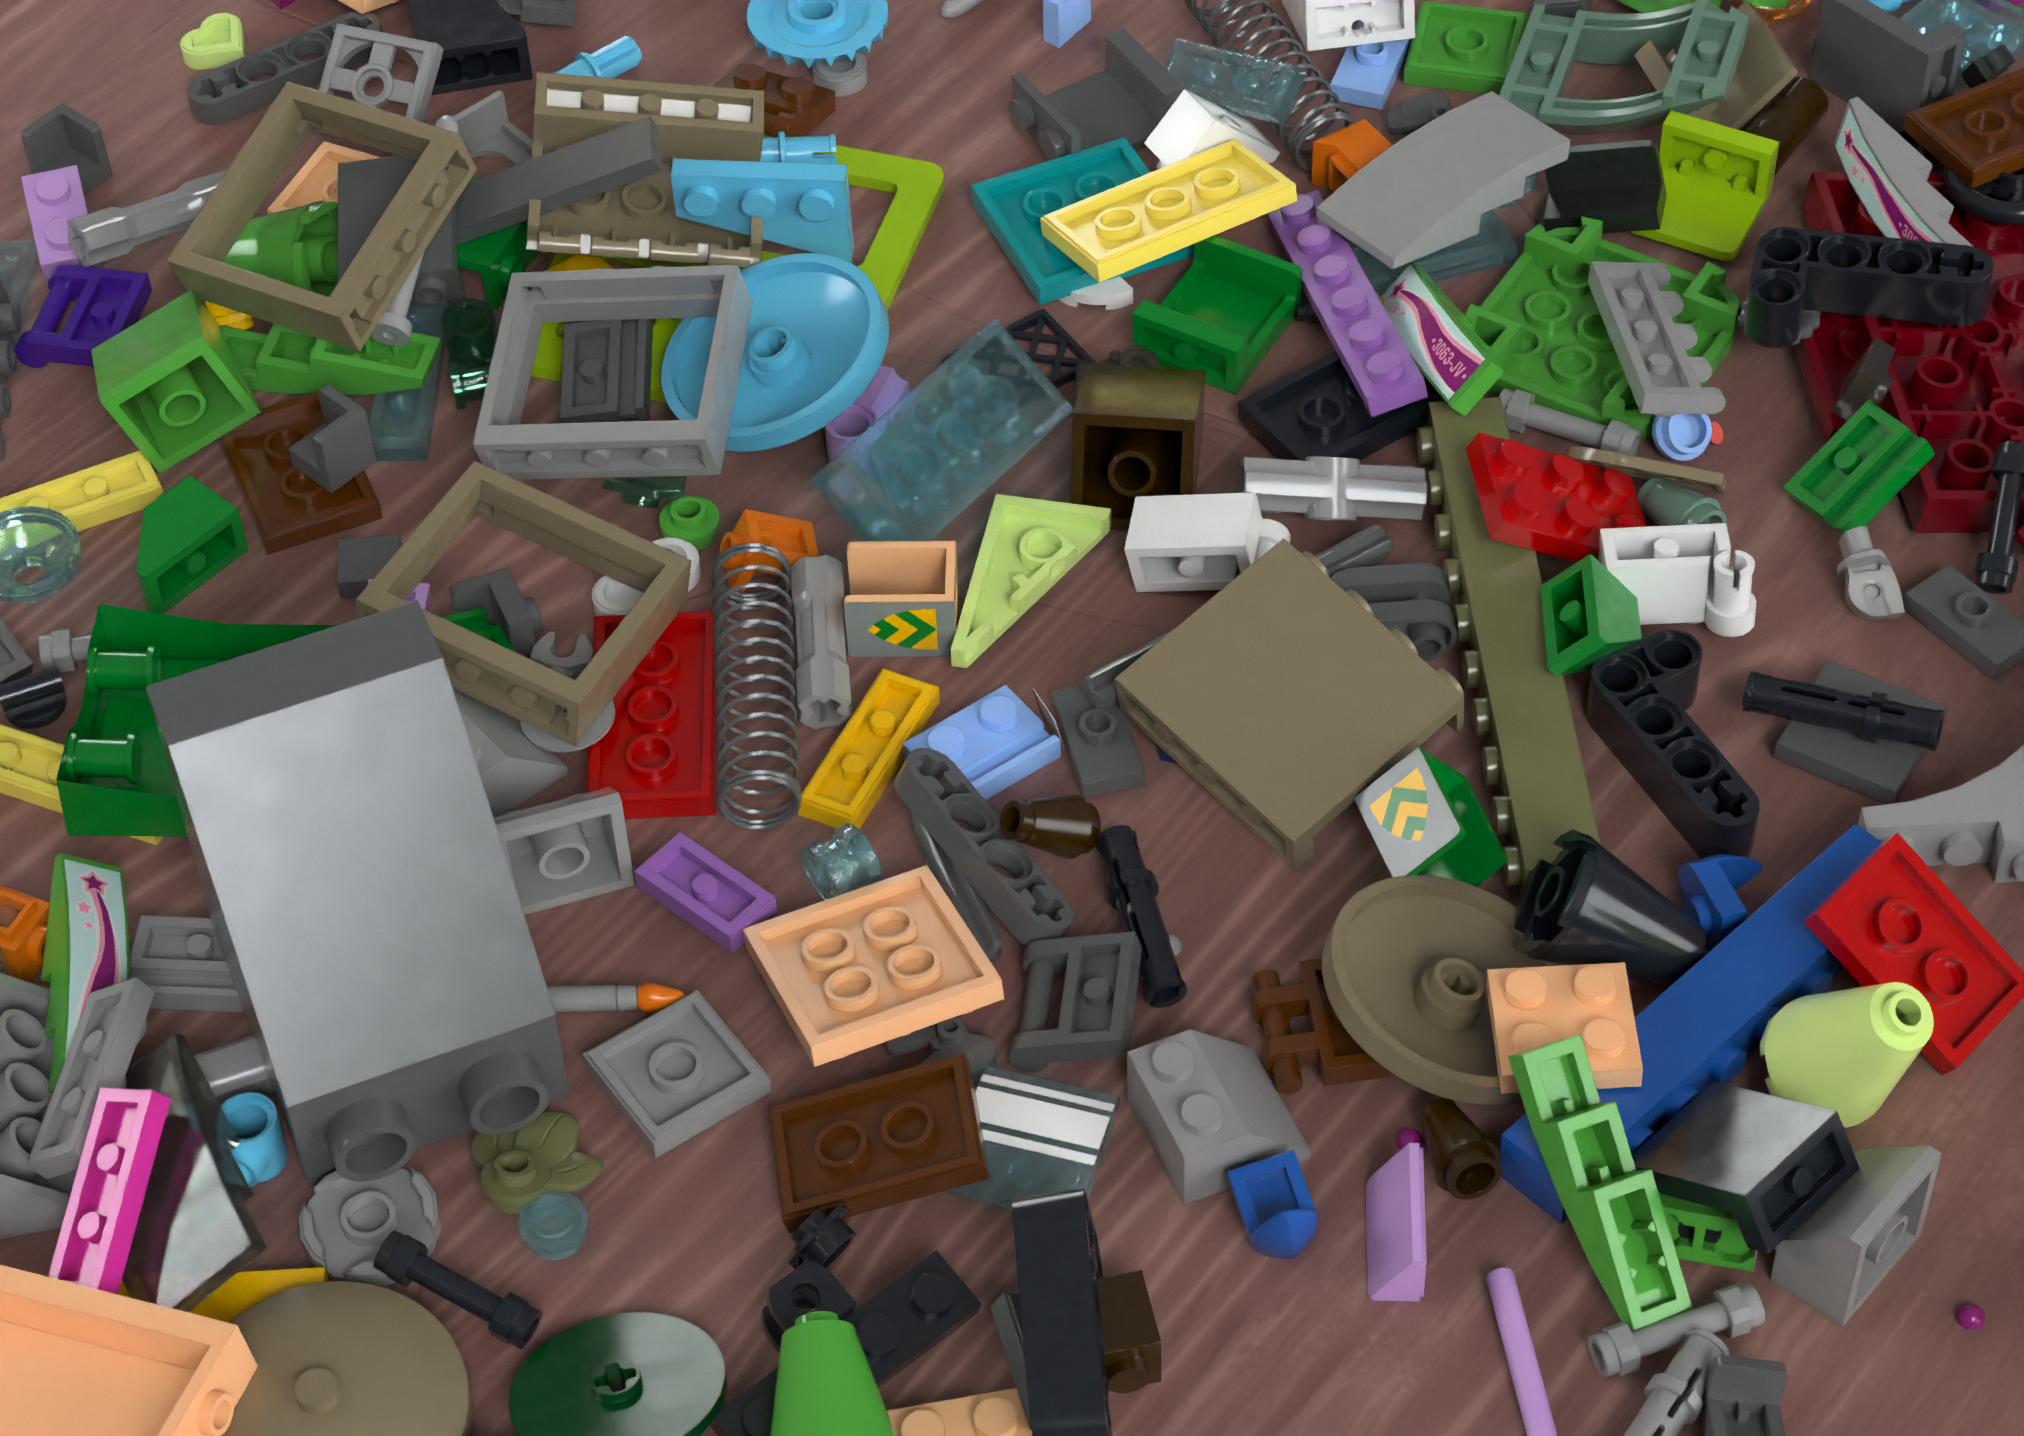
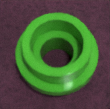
M700 496L677 498L669 502L662 509L659 516L660 530L665 538L682 539L691 543L697 551L702 550L713 542L720 528L719 510L712 501Z

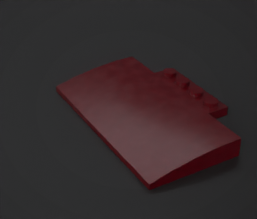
M1812 172L1800 206L1808 229L1885 237L1871 219L1850 184L1846 173ZM1929 174L1927 182L1954 206L1948 224L1972 246L1987 252L1993 259L1994 268L1986 316L1978 323L1969 326H1954L1821 311L1819 317L1820 326L1813 330V335L1810 338L1801 339L1793 347L1825 442L1869 400L1907 426L1914 435L1927 440L1932 447L1935 455L1900 490L1914 533L1989 532L1998 480L1991 473L1993 457L1997 452V446L1999 443L2006 441L2024 443V225L1990 222L1966 212L1947 193L1943 175ZM1991 193L1987 194L1989 197L2001 200ZM2024 484L2016 530H2020L2024 526Z

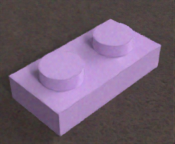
M77 165L22 176V185L44 279L50 278L54 269L59 265L83 266L72 251L68 239L69 229L67 223L70 219L89 214ZM99 263L90 267L97 268L101 266Z

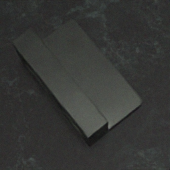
M1655 140L1570 146L1568 160L1544 169L1549 188L1543 216L1545 232L1556 228L1580 227L1581 216L1603 221L1602 233L1660 229L1667 192L1658 145Z

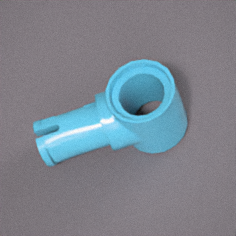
M246 1092L237 1094L226 1100L217 1111L215 1126L219 1139L208 1156L210 1167L191 1199L183 1208L185 1218L197 1228L204 1230L210 1218H212L208 1225L209 1231L221 1233L246 1188L254 1187L258 1182L273 1178L286 1166L289 1157L288 1147L276 1106L270 1098L261 1093Z

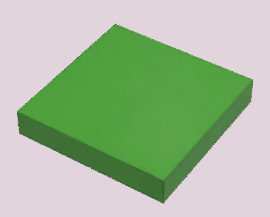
M1421 1L1415 25V38H1412L1404 68L1403 84L1477 94H1486L1493 91L1499 95L1529 20V14Z

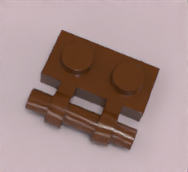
M1322 959L1299 961L1300 983L1281 985L1279 975L1274 970H1262L1253 976L1255 994L1250 1002L1255 1022L1259 1026H1263L1266 1043L1261 1049L1266 1071L1270 1075H1274L1276 1089L1279 1093L1292 1094L1303 1087L1300 1069L1305 1065L1319 1064L1323 1086L1391 1077V1072L1360 1047L1337 1017L1324 986ZM1307 1015L1311 1032L1292 1034L1289 1020L1295 1016Z

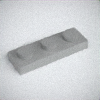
M136 977L94 991L89 995L27 1162L28 1167L46 1179L78 1169L100 1088H126L127 1078L125 1075L136 1045L146 1032V1017L155 995L154 990Z

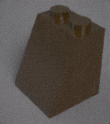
M1087 364L1073 410L1070 503L1111 508L1110 530L1128 531L1136 496L1196 494L1204 425L1206 371Z

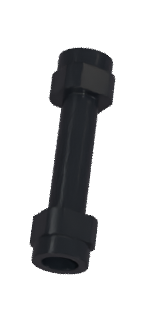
M2013 441L1999 443L1997 452L1993 457L1991 473L1998 480L1987 551L1986 553L1977 554L1974 571L1976 574L1975 584L1986 593L1991 594L2011 593L2013 584L2016 582L2019 566L2015 557L2012 556L2024 484V443Z
M394 1230L384 1240L377 1252L373 1267L386 1274L391 1280L404 1287H407L412 1281L489 1323L488 1330L490 1334L508 1345L512 1344L519 1349H523L535 1334L543 1312L530 1305L528 1301L512 1292L508 1293L505 1298H502L428 1257L426 1245L409 1235L405 1236Z

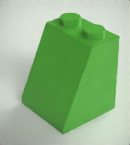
M192 289L91 350L98 396L102 405L159 473L164 472L261 413L220 325Z

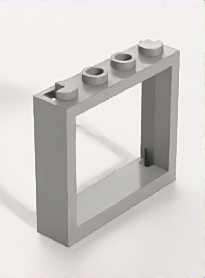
M710 264L707 266L689 267L653 266L650 268L632 269L597 268L594 270H545V272L512 273L473 440V447L482 464L498 472L508 474L516 480L721 475L753 304L739 266H715V264ZM716 317L697 420L520 424L543 322Z

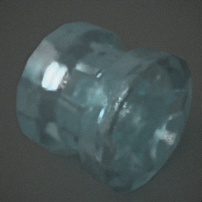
M845 823L833 830L831 840L824 844L815 842L801 850L800 858L805 874L811 885L824 900L850 892L851 888L858 884L863 886L870 885L880 879L882 873L880 862L872 845L864 834L850 823Z

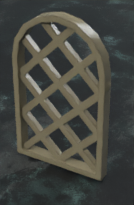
M1574 446L1568 448L1567 456L1575 460L1607 469H1616L1624 474L1631 475V477L1646 480L1659 477L1682 487L1725 495L1727 481L1724 473L1594 448Z

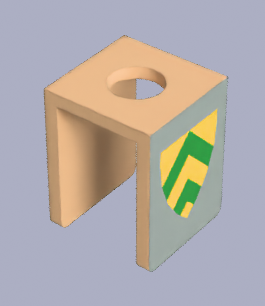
M956 541L849 542L847 544L850 595L844 598L848 655L851 657L951 656V646L958 626L959 610Z

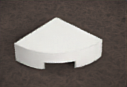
M1119 276L1072 291L1070 296L1058 300L1073 307H1077L1078 303L1105 305L1106 310H1114L1133 303V288Z

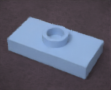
M1359 20L1355 30L1362 27L1363 21ZM1412 38L1347 46L1330 83L1331 91L1337 94L1340 102L1383 110L1409 52Z

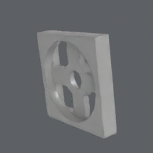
M337 23L318 91L334 95V91L349 93L353 95L358 103L377 109L386 106L389 102L407 105L405 117L424 122L444 49L438 43ZM373 46L368 64L362 66L357 71L343 68L347 61L355 54ZM397 48L408 52L418 66L415 83L395 79L391 74ZM371 78H381L384 82L383 91L378 96H368L365 92L366 83ZM310 129V130H312L314 133H318V134H322V135H327V136H332V137H337V136H333V135H330V134H327V133H323V132H320V131H317V130H314V129Z

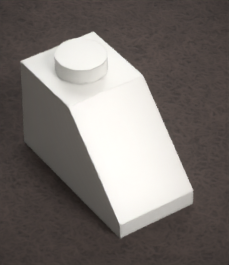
M1185 89L1144 142L1160 159L1156 164L1157 169L1232 139L1238 140L1267 163L1274 162L1281 153L1249 121Z

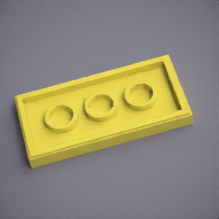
M1232 139L1044 215V217L1040 218L1042 235L1100 283L1296 202V184L1238 140Z

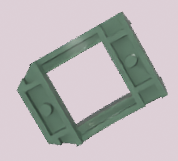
M1696 0L1684 6L1649 13L1619 14L1577 10L1575 18L1545 14L1546 5L1534 4L1499 96L1557 132L1606 134L1657 125L1665 121L1671 110L1688 114L1710 103L1726 100L1746 40L1749 16L1731 6L1729 13L1711 3L1710 0ZM1649 40L1668 53L1673 48L1678 49L1674 65L1664 89L1620 99L1586 100L1562 98L1575 62L1598 65L1639 64L1634 54Z

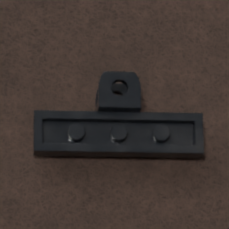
M935 1250L856 1310L854 1309L857 1303L831 1272L816 1262L806 1261L770 1287L767 1294V1305L762 1310L760 1321L768 1340L780 1354L782 1335L786 1330L795 1326V1320L798 1317L816 1311L836 1313L839 1320L847 1321L855 1327L877 1387L880 1388L974 1317L982 1304L940 1253ZM778 1368L719 1411L710 1425L718 1436H770Z

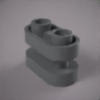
M1429 563L1353 567L1341 570L1330 577L1345 592L1351 589L1361 595L1370 606L1374 617L1391 631L1395 628L1402 631L1413 642L1418 655L1424 661L1439 658L1450 651L1455 645L1457 629L1453 611L1449 607L1450 594L1445 573L1439 567Z

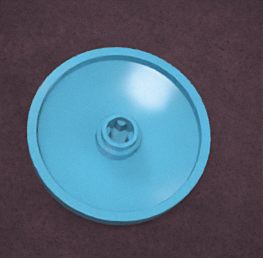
M798 253L768 259L754 264L750 268L741 270L753 304L727 437L726 451L751 452L766 450L806 437L841 415L869 386L881 366L887 350L890 329L886 307L872 281L854 264L826 254ZM716 317L683 318L666 348L661 369V385L666 402L677 420H697Z

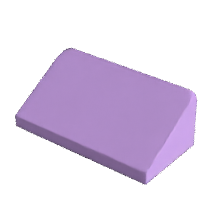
M1408 1143L1369 1178L1365 1186L1367 1293L1369 1299L1374 1301L1420 1302V1297H1424L1427 1253L1423 1148H1420V1143Z

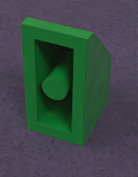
M191 475L143 508L136 572L148 612L164 614L248 551L238 508Z
M1591 554L1540 586L1547 666L1555 676L1590 671L1597 659L1642 639L1637 597Z

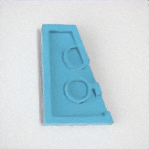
M673 159L670 176L676 217L748 236L751 216L763 217L764 240L817 254L835 256L852 263L854 241L847 165Z

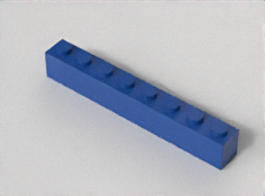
M1854 824L1635 1017L1643 1065L1642 1087L1597 1089L1601 1103H1617L1631 1154L1646 1143L1713 1081L1726 1085L1730 1083L1742 1069L1747 1056L1760 1045L1768 1020L1781 1008L1799 997L1826 993L1829 990L1833 978L1845 967L1803 921L1882 841ZM1526 1113L1502 1134L1500 1148L1501 1178L1562 1224L1568 1216L1559 1199Z

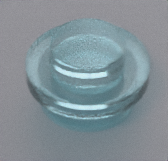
M565 1192L545 1193L537 1200L527 1203L522 1209L518 1219L521 1240L529 1250L547 1260H560L571 1256L581 1247L589 1231V1217L585 1205L577 1197Z

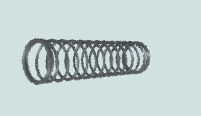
M1184 0L1196 20L1200 22L1205 33L1209 35L1213 44L1218 48L1221 56L1226 59L1230 69L1235 72L1239 82L1244 85L1248 95L1253 98L1257 108L1262 111L1266 121L1271 124L1275 134L1280 137L1284 147L1289 150L1298 167L1307 173H1312V163H1307L1300 159V154H1312V150H1300L1302 142L1324 133L1335 120H1345L1343 128L1348 127L1349 123L1352 125L1357 122L1350 116L1347 108L1341 105L1337 94L1331 91L1328 81L1322 79L1319 69L1313 66L1310 56L1304 53L1300 42L1296 41L1292 31L1286 28L1282 17L1277 15L1274 6L1268 3V0H1252L1232 11L1224 22L1215 23L1216 15L1226 12L1240 0H1221L1217 7L1212 9H1205L1208 0L1203 1L1201 9L1196 7V0ZM1254 5H1263L1261 14L1247 19L1238 26L1232 35H1222L1225 26L1243 19L1253 9ZM1249 6V8L1245 10L1240 16L1229 21L1233 15H1235L1241 9ZM1205 16L1211 17L1210 21L1205 20ZM1263 17L1272 18L1269 27L1258 30L1245 41L1242 47H1231L1234 38L1241 37L1252 31L1262 21ZM1258 19V20H1257L1252 26H1250L1248 29H1246V30H1244V31H1242V32L1239 33V31H1240L1244 26H1246L1248 23H1250V22L1253 21V20ZM1276 20L1278 21L1280 26H1275ZM1213 27H1220L1218 34L1213 31ZM1272 30H1281L1279 39L1264 45L1250 60H1240L1244 50H1249L1260 44ZM1266 32L1259 40L1248 45L1258 35ZM1222 39L1229 40L1227 47L1222 44ZM1281 43H1289V49L1286 53L1273 58L1260 72L1249 73L1252 63L1270 56ZM1274 45L1267 53L1258 57L1260 53H1262L1268 47ZM1294 46H1296L1298 51H1292ZM1231 52H1238L1236 59L1231 57ZM1289 56H1299L1295 66L1282 71L1269 85H1258L1261 76L1278 69ZM1283 58L1277 65L1267 70L1269 66H1271L1277 60ZM1303 58L1305 59L1307 64H1301ZM1247 64L1245 72L1240 70V65ZM1298 69H1308L1304 79L1294 82L1278 98H1268L1271 88H1275L1288 81ZM1312 71L1315 73L1316 77H1310ZM1290 72L1285 78H1283L1282 80L1276 82L1278 79H1280V78H1281L1282 76H1284L1286 73ZM1249 77H1256L1254 85L1249 83ZM1317 81L1313 92L1302 96L1292 104L1289 110L1277 111L1280 101L1297 94L1307 82ZM1321 84L1324 86L1325 90H1319ZM1297 85H1299L1294 91L1288 93V92H1289L1290 90H1292L1294 87H1296ZM1258 90H1265L1263 97L1258 95ZM1326 94V100L1323 105L1310 110L1298 123L1286 124L1291 113L1307 106L1316 95ZM1331 97L1335 103H1329ZM1306 98H1308L1303 104L1297 106V105L1300 104L1302 101H1304ZM1275 102L1273 109L1269 110L1267 103ZM1325 108H1335V112L1320 115ZM1284 115L1282 123H1278L1276 116ZM1330 121L1321 130L1315 132L1312 135L1307 136L1314 128H1316L1320 124ZM1305 125V126L1302 128V130L1298 133L1297 137H1295L1298 128H1299L1300 126ZM1294 128L1291 137L1285 134V129Z
M744 543L726 549L714 560L711 570V584L713 586L712 603L714 605L712 617L714 622L713 639L715 641L713 656L716 660L714 665V675L716 677L714 693L717 697L715 703L717 715L715 730L718 734L716 741V750L718 752L716 768L719 772L717 802L718 809L725 819L734 825L747 829H768L780 826L792 819L801 806V787L797 782L800 768L796 762L799 756V748L795 743L798 738V729L794 724L797 720V710L794 706L797 693L793 687L796 677L792 668L795 655L791 650L794 643V637L791 633L793 618L790 615L792 600L789 596L792 586L790 582L791 565L787 557L778 549L762 543ZM745 552H761L773 556L784 568L783 573L777 568L762 564L746 565L731 570L720 579L718 577V572L725 562L733 556ZM750 569H764L782 577L777 585L757 582L746 583L729 589L723 584L732 575ZM749 587L769 588V590L759 593L737 592ZM779 593L782 595L779 600L773 603L764 601L773 598ZM729 598L734 599V600H737V601H740V602H744V603L738 604V603H736V602L731 601ZM786 601V609L779 604ZM725 602L732 607L724 612L721 605ZM773 607L783 613L775 620L761 618L748 619L742 622L728 616L737 609L760 611ZM724 619L733 624L726 630L721 625ZM787 619V626H784L779 622ZM776 626L783 630V633L774 639L768 637H749L740 640L729 634L738 627L760 629ZM786 636L788 638L787 645L780 641ZM725 637L734 642L727 648L722 644ZM777 644L784 649L781 654L775 657L758 655L741 658L730 652L739 645L760 647ZM786 655H788V656H789L788 663H786L785 661L781 660V658H783V657H785ZM725 656L736 660L727 667L723 663ZM777 662L785 667L782 672L776 675L751 674L743 677L731 671L732 668L742 663L761 665ZM789 673V682L781 677ZM728 674L736 678V680L726 685L723 678ZM774 680L786 686L782 691L775 694L765 692L743 695L731 689L741 682L763 683ZM788 691L790 692V701L782 696ZM727 692L738 697L729 704L724 700ZM777 699L786 704L783 709L775 713L764 711L745 714L732 708L738 702L744 700L766 701ZM789 710L791 711L790 719L781 715ZM727 711L739 716L730 722H727L724 718ZM778 718L787 723L785 727L775 732L766 730L748 733L733 727V725L745 719L763 720ZM729 729L734 733L740 734V736L729 742L725 734ZM789 729L792 730L791 738L782 733ZM749 737L760 739L778 737L788 742L784 747L775 751H745L734 746L738 741ZM729 748L741 753V755L736 756L731 761L725 754ZM792 748V758L782 752ZM750 756H778L788 761L785 766L775 770H746L735 765L739 760ZM791 767H793L794 769L793 777H791L785 772H782ZM729 768L741 772L730 779L726 775ZM752 780H771L781 783L783 786L777 789L762 791L747 789L738 784ZM734 788L747 794L770 795L790 789L794 797L781 807L761 810L741 806L728 797L727 793L730 789ZM724 800L732 807L751 814L766 815L789 809L773 818L747 819L737 816L728 810Z

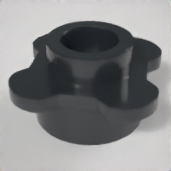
M844 1203L835 1208L829 1216L821 1208L816 1210L797 1228L791 1237L797 1244L794 1249L796 1253L789 1262L794 1269L806 1261H813L827 1268L851 1244L856 1236V1232L842 1219L849 1210Z

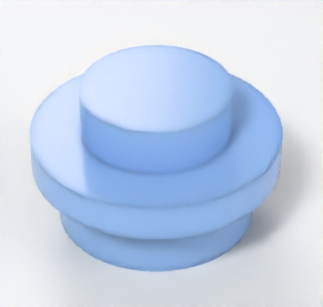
M1676 414L1671 417L1655 416L1652 425V436L1655 446L1662 455L1673 461H1688L1698 457L1706 449L1712 435V425L1707 414Z

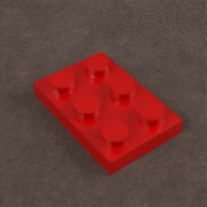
M1480 432L1466 447L1489 538L1492 540L1578 562L1589 554L1598 560L1600 529L1647 527L1631 475L1624 474L1616 469H1607L1575 460L1564 454L1550 453L1522 445L1514 440H1505Z
M1898 832L1885 839L1803 921L1862 987L1900 982L1914 987L1925 997L1933 1013L1934 1026L1931 1037L1921 1052L1942 1076L1957 1069L2024 997L2023 970Z

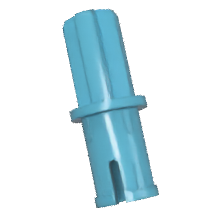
M624 36L591 54L586 52L577 54L574 62L553 73L615 78L636 67L642 59V53L632 37Z
M779 131L778 137L763 138L760 162L837 164V157H835L834 153L813 154L814 152H836L835 134H829V136L785 137L784 131Z

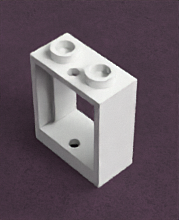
M1281 0L1307 51L1415 38L1414 0ZM1357 20L1363 21L1360 29L1353 30L1351 28L1353 22Z

